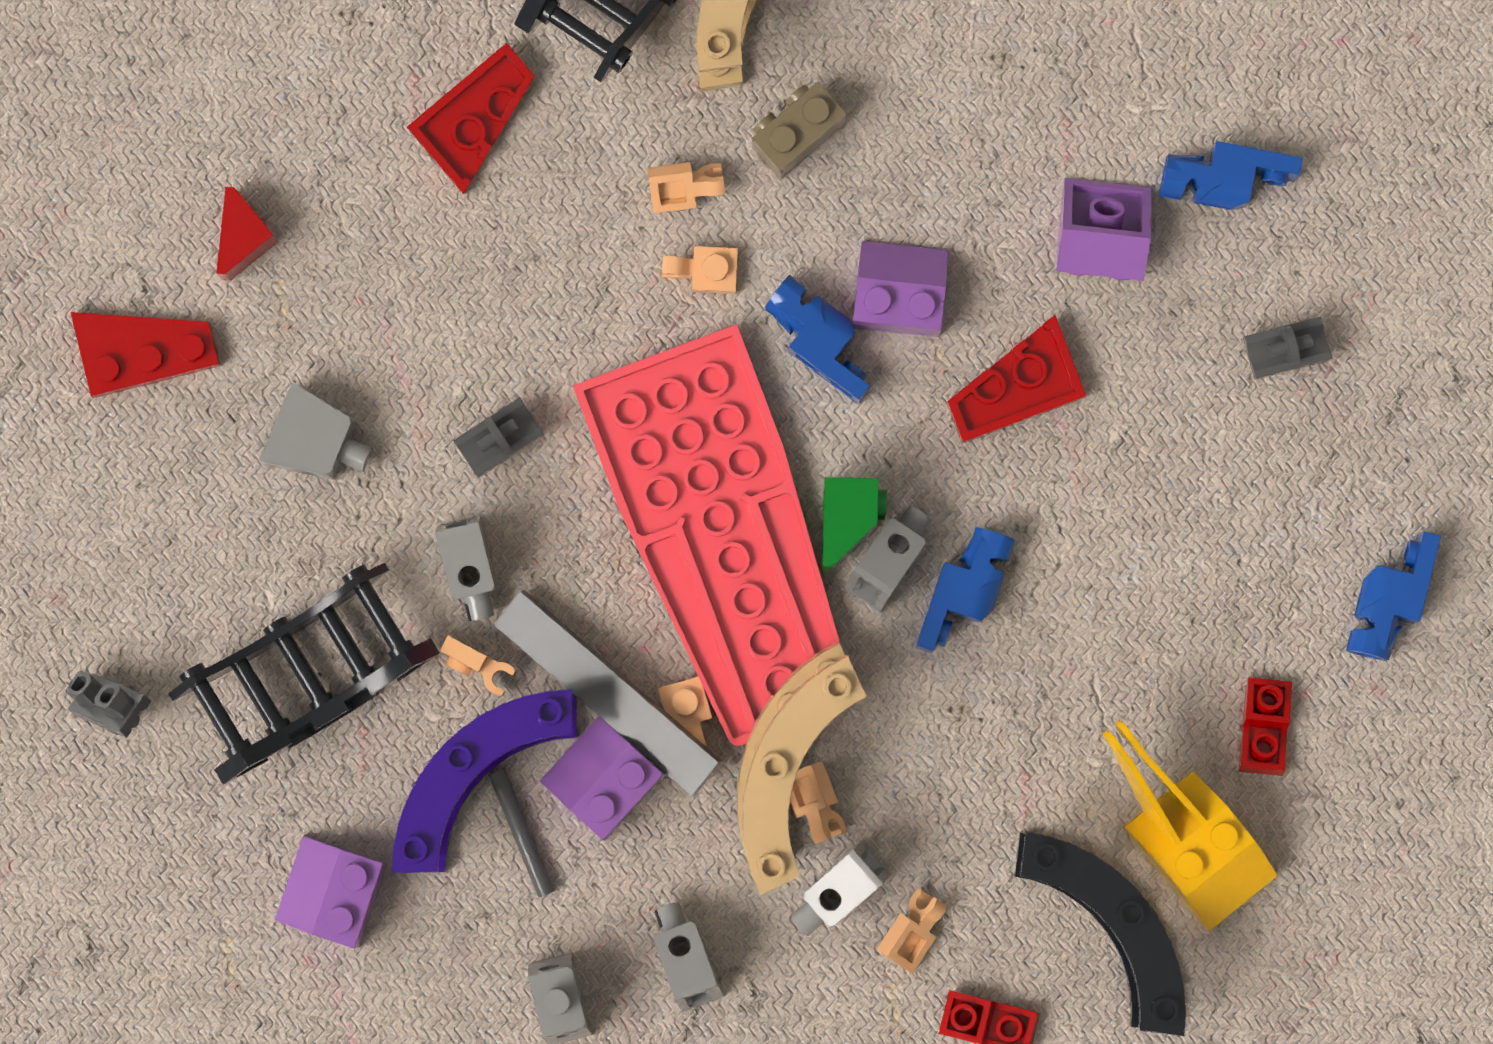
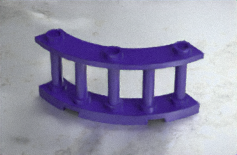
M572 689L541 692L501 704L465 725L438 750L416 780L404 805L393 848L392 873L446 872L447 851L455 821L462 805L484 777L510 756L527 748L550 741L577 738V697L572 694Z

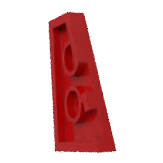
M505 43L406 127L462 194L465 193L535 75L508 43Z
M71 312L90 395L93 398L221 366L209 322Z
M1056 315L1052 316L1040 328L1021 341L993 366L985 370L947 401L962 444L1086 398V393Z

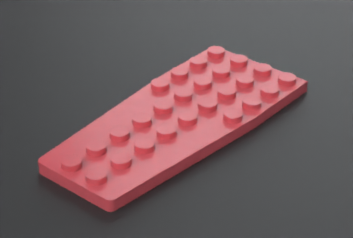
M736 324L573 385V389L619 511L729 742L733 746L739 747L747 743L753 726L770 697L775 695L783 683L791 677V674L800 665L821 650L838 642L839 637L784 446Z

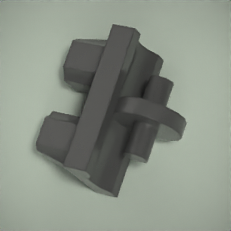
M1321 316L1243 337L1254 380L1333 359L1326 340Z
M519 397L453 441L477 478H480L544 436V433Z
M79 671L66 689V693L74 699L68 708L74 716L126 738L131 733L132 728L139 724L140 719L137 715L142 710L148 708L152 702L142 693L96 674H88L83 671Z

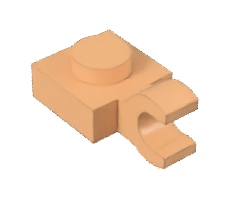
M690 162L647 168L653 214L696 208L695 197L725 194L721 163L704 165L694 173H692Z
M694 246L693 259L663 256L662 278L692 279V292L735 294L738 248Z
M447 636L440 649V652L449 656L445 665L466 676H469L472 669L481 673L484 678L485 687L496 696H504L505 691L495 686L493 682L494 675L499 671H505L512 676L516 674V670L508 663L497 662L450 636Z
M699 677L658 688L664 711L707 747L700 723L713 720L704 687Z
M823 761L799 769L790 797L796 818L806 815L812 839L816 844L846 833L844 820L829 807L837 803L838 800Z
M920 888L917 889L909 902V917L900 913L876 950L913 974L937 938L929 931L944 915L947 906L938 899L932 898Z

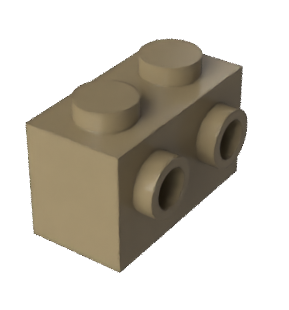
M819 82L810 89L806 84L798 88L786 100V103L789 105L788 108L777 117L773 113L768 114L753 128V131L756 133L752 137L753 150L780 180L846 124L847 113Z

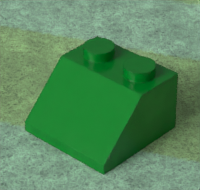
M825 477L823 485L822 573H831L876 530L878 520H885L887 489H878V478Z

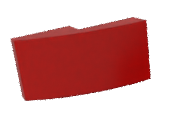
M1248 677L1243 710L1239 772L1283 776L1286 764L1287 729L1290 724L1291 681Z
M949 990L938 1034L976 1044H1033L1040 1013Z

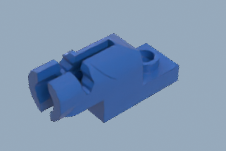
M1216 141L1212 147L1209 161L1204 160L1205 156L1174 155L1168 153L1163 169L1159 196L1180 200L1186 187L1190 186L1194 194L1192 198L1194 204L1227 210L1246 207L1250 201L1255 175L1262 176L1261 182L1274 186H1287V181L1295 182L1300 175L1303 158Z
M788 275L765 306V310L773 315L790 335L793 332L797 334L789 346L788 353L856 404H859L869 391L870 385L864 382L867 375L848 360L843 365L837 361L855 337L856 332L851 321L820 296L814 297L811 303L801 305V300L806 293V286L791 275Z
M979 527L975 528L971 541L959 559L960 562H963L962 566L959 567L944 562L915 646L916 649L932 654L935 645L944 647L952 624L951 621L944 619L946 612L980 623L994 610L1005 575L1001 570L994 569L990 562H1008L1016 540L994 531Z
M1423 531L1416 536L1415 541H1408L1403 557V565L1409 566L1408 573L1376 566L1365 576L1354 617L1357 620H1363L1369 626V629H1354L1350 632L1346 648L1347 652L1371 659L1387 661L1402 626L1398 625V622L1403 621L1410 624L1420 622L1441 535Z

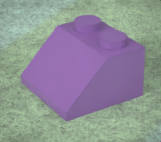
M1065 178L1057 243L1056 271L1067 272L1077 276L1094 275L1112 277L1117 280L1131 279L1144 281L1151 242V187Z
M861 241L853 328L939 338L946 289L948 250Z
M598 716L540 782L596 835L605 841L661 780L664 774Z
M303 836L275 920L326 940L354 949L360 948L388 863Z

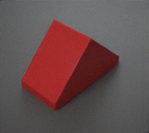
M225 187L216 273L222 280L231 281L279 241L234 187Z

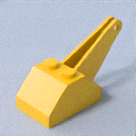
M1118 720L1114 725L1120 735L1168 789L1167 792L1156 800L1137 766L1119 741L1109 730L1104 731L1102 736L1112 749L1143 809L1141 813L1122 828L1206 931H1210L1278 875L1257 842L1242 823L1194 771L1174 784L1146 753L1128 727L1121 720Z

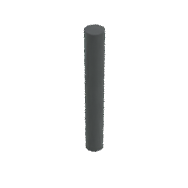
M505 768L489 774L488 776L538 898L554 892L555 890Z

